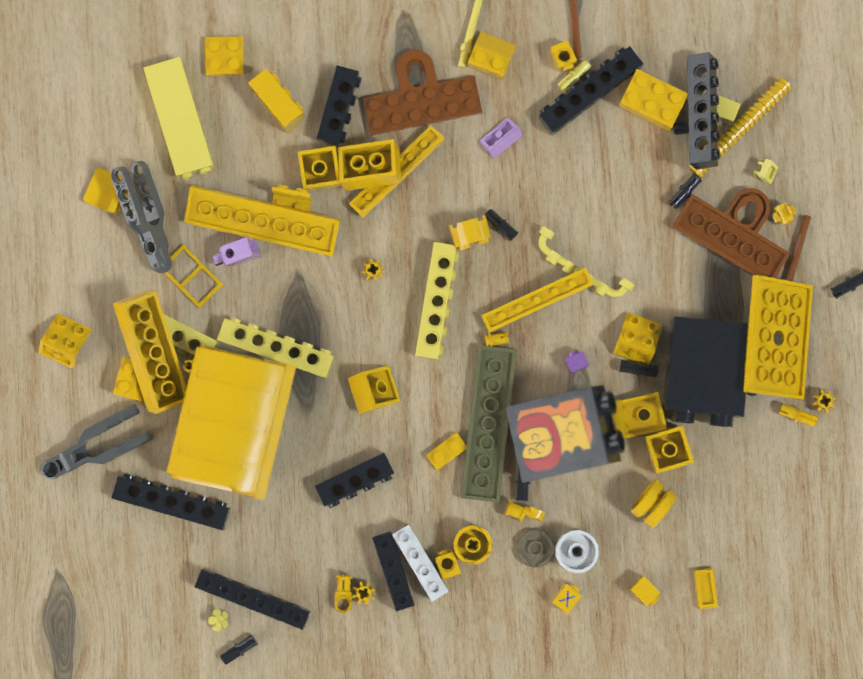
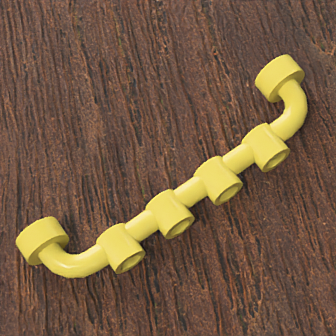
M542 225L538 231L541 234L538 246L547 255L546 260L553 265H556L558 262L563 266L562 270L569 275L581 270V268L547 247V238L551 240L555 233ZM589 274L594 283L593 286H595L594 291L601 296H604L606 293L611 297H620L628 290L632 292L636 286L627 279L622 278L619 282L621 288L614 290Z

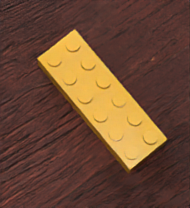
M144 290L114 302L113 306L147 411L158 414L183 403L187 386L157 292L154 290Z

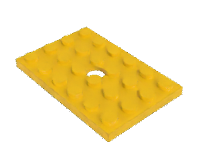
M753 275L743 392L804 400L813 285ZM776 331L781 335V342L775 344L773 341V335Z

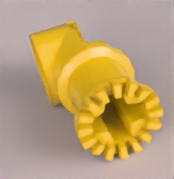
M510 499L504 516L515 517L522 523L526 515L529 518L542 522L546 512L525 505L522 507L513 503V500Z
M335 575L337 579L335 608L340 613H347L352 608V592L350 588L353 575ZM339 600H348L349 607L346 610L339 609Z

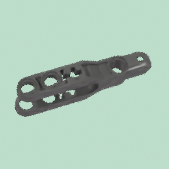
M144 161L132 164L133 181L126 167L114 168L111 171V180L127 224L139 235L151 268L160 274L170 271L172 261L168 252V240L163 229L165 212L148 165ZM137 166H140L142 169L141 175L137 171ZM119 171H120V172L122 173V175H123V179H122V180H120L119 177H118V172H119ZM134 184H136V187L138 189L140 200L138 198ZM144 184L148 186V193L144 191ZM125 189L129 192V199L125 196Z
M133 404L85 429L77 445L43 463L41 470L43 476L47 479H56L88 462L106 464L153 439L148 429L146 432L132 437L129 441L115 446L96 457L90 456L86 450L88 440L139 414L140 411L137 405Z

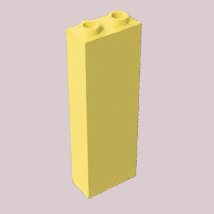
M176 57L144 67L177 178L187 180L192 178L193 174L200 172L202 175L211 172V169L215 168L182 59Z

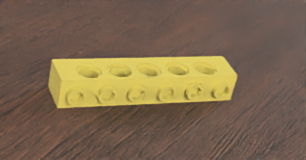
M434 242L415 357L438 360V357L443 355L444 345H441V339L446 337L447 326H444L445 318L449 319L450 307H447L448 299L452 300L453 288H450L451 281H455L457 270H454L453 266L454 262H458L460 251H456L457 247L455 245ZM446 259L450 265L448 268L442 269L439 267V261ZM438 278L446 280L447 283L443 288L436 286L435 282ZM435 297H441L444 302L441 306L437 307L433 305L432 300ZM431 316H438L440 323L435 326L431 325L429 322ZM429 334H434L437 337L435 344H428L426 342V337Z
M230 317L228 320L224 318L217 341L277 362L295 365L297 369L327 379L334 360L331 351L323 348L318 351L312 349L313 345L302 342V345L294 343V338L288 336L280 338L276 336L277 333L266 329V332L258 330L259 326L250 323L245 326L240 324L241 320ZM242 329L245 331V337L238 340L235 334L238 330ZM256 336L263 337V343L260 346H256L253 343ZM274 342L281 343L282 348L280 351H272L271 346ZM291 349H299L300 354L297 358L290 357L289 352ZM309 355H317L318 361L316 364L311 365L308 363Z

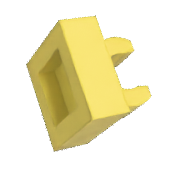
M772 160L758 161L757 164L762 168L760 171L754 170L753 173L765 183L771 184L779 167Z

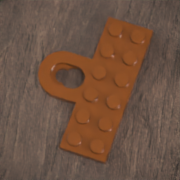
M409 50L399 58L396 71L400 91L363 98L371 136L482 114L475 76L438 83L433 60L426 52L421 50ZM414 64L419 65L421 71L426 75V82L419 87L412 86L408 81L410 67Z
M755 188L740 191L734 197L725 213L692 194L672 228L752 276L760 275L776 278L791 254L758 234L770 213V202L762 191ZM748 202H754L757 207L754 221L748 225L740 223L737 218L738 210Z

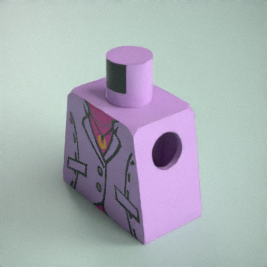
M249 237L221 246V253L213 255L216 266L225 264L231 267L261 258L256 239Z

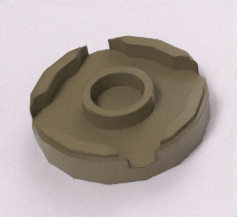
M538 529L523 533L518 539L516 546L520 561L526 566L533 568L548 564L553 558L555 551L551 536L545 531Z

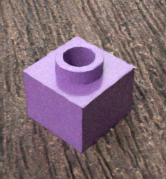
M578 350L567 354L568 358L565 359V363L570 374L589 366L583 351L579 353Z

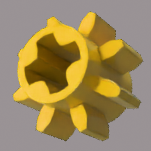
M786 202L774 208L775 213H773L772 217L775 223L780 222L783 226L795 220L794 215H796L797 211L794 205L789 206Z
M370 258L368 265L363 263L366 270H363L362 274L368 275L367 281L370 278H374V281L377 282L378 276L384 277L381 270H384L385 267L379 266L380 260L373 262L372 258ZM371 266H375L376 269L379 268L375 275L368 272V270H371Z
M822 389L819 391V396L813 395L816 399L812 405L818 407L817 412L824 409V412L828 413L829 407L835 408L832 403L836 398L830 396L831 391L824 394ZM823 398L828 400V403H825V405L820 403V400Z
M361 581L360 588L353 587L357 594H354L352 597H358V604L361 601H365L366 605H368L369 598L375 599L371 594L376 589L369 588L370 582L367 586H363ZM367 588L369 597L361 598L359 590Z

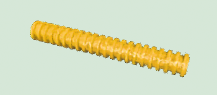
M779 78L778 82L774 83V86H770V90H766L765 94L761 95V99H757V103L754 102L752 104L753 107L750 106L748 108L749 111L744 112L745 115H741L740 119H737L736 123H733L732 127H729L728 131H725L723 136H720L718 141L720 157H723L724 153H727L728 149H731L732 145L737 143L736 141H740L741 136L744 137L745 132L748 133L749 128L752 129L754 127L753 124H757V120H761L762 116H765L766 112H769L770 108H773L774 104H777L779 99L781 100L783 95L787 94V91H791V86L785 79ZM689 166L692 173L696 174L697 177L699 176L700 178L703 177V173H707V169H711L704 168L696 170L693 166Z

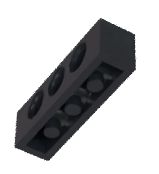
M336 66L317 134L318 142L340 147L341 142H345L347 134L344 131L345 125L350 124L352 116L349 113L350 107L355 106L357 96L354 93L356 88L360 87L362 77H359V71ZM342 85H349L350 90L347 93L341 92L340 87ZM343 103L345 108L342 111H337L335 105ZM338 121L340 126L337 129L330 128V123Z
M382 453L315 485V488L324 507L329 505L331 509L339 505V500L345 497L349 500L358 496L357 491L364 489L366 492L374 488V483L380 480L383 484L393 479L391 475L395 473L386 454ZM370 468L378 470L377 478L371 479L368 477V470ZM353 476H358L361 479V484L358 487H353L350 484ZM336 484L342 485L344 489L343 493L339 496L333 493V487Z
M392 532L372 537L396 612L415 606Z

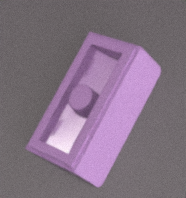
M508 117L479 140V142L493 158H496L522 136L519 127Z

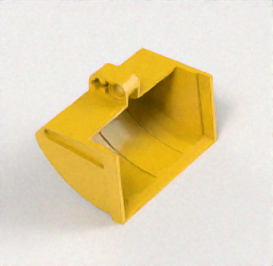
M202 345V348L196 347L166 472L171 474L170 478L265 500L296 366L263 360Z

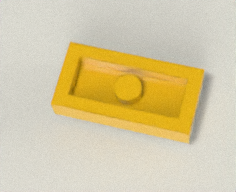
M456 432L426 456L438 471L466 450L467 445Z

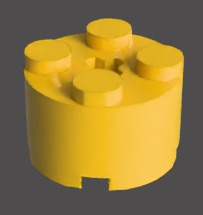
M482 215V220H478V217L458 222L455 228H453V225H449L454 245L459 247L460 250L470 248V244L478 242V245L489 242L488 238L492 237L486 215Z
M476 525L462 528L454 538L455 554L461 561L467 564L482 563L489 557L492 551V539L489 533ZM471 539L472 541H478L477 549L475 550L467 547L469 546L468 541Z

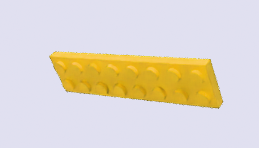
M191 185L184 223L333 257L341 219Z

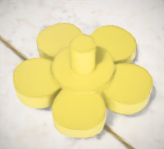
M214 609L212 611L213 616L208 618V623L213 625L214 631H220L221 627L226 628L228 626V621L224 620L228 618V613Z

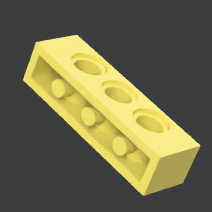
M164 314L173 345L177 347L176 351L184 355L190 353L195 356V351L191 349V343L194 340L200 342V348H202V345L218 347V341ZM176 332L183 333V339L180 342H175L174 340Z

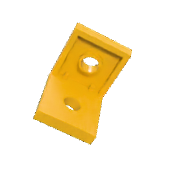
M659 392L616 400L617 411L616 414H613L616 430L619 429L622 432L624 439L668 430ZM642 409H646L650 413V417L645 421L639 418V412Z

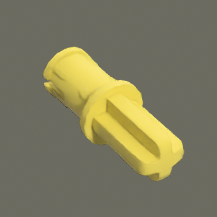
M583 59L573 70H569V74L558 83L559 89L566 92L577 81L580 82V78L592 68L591 65Z

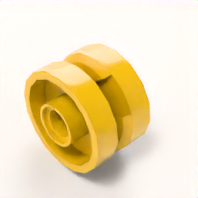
M657 478L644 489L630 509V512L637 518L646 513L644 523L650 528H654L664 518L678 496L671 489L665 490L662 493L664 484Z

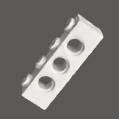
M410 525L392 534L431 601L449 592Z

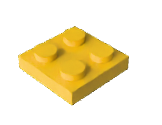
M243 36L205 37L206 76L244 75Z

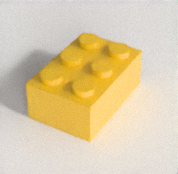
M264 69L248 82L251 90L286 133L305 120L303 107L297 100L292 101L293 97L285 85L283 87L279 85L281 82L273 71L269 72L267 69Z
M637 69L618 107L670 132L688 93Z
M394 139L338 147L340 184L345 191L401 183L399 146Z

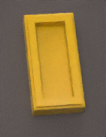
M714 569L693 570L698 609L718 607Z

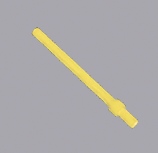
M475 0L464 44H461L460 48L461 55L458 63L460 68H465L468 55L471 54V43L483 0Z

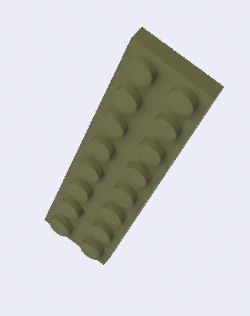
M478 346L461 495L463 499L500 503L509 423L506 406L511 405L517 352L515 349Z

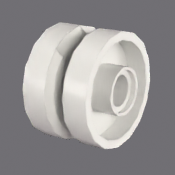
M571 530L564 533L557 540L555 546V557L558 563L565 570L573 573H583L591 569L599 555L595 539L589 533L581 530ZM576 547L580 549L578 555L573 554V549Z

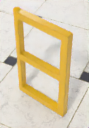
M182 244L170 257L171 261L184 250L199 266L181 284L169 272L164 274L200 309L224 284ZM203 269L218 285L199 303L184 286Z

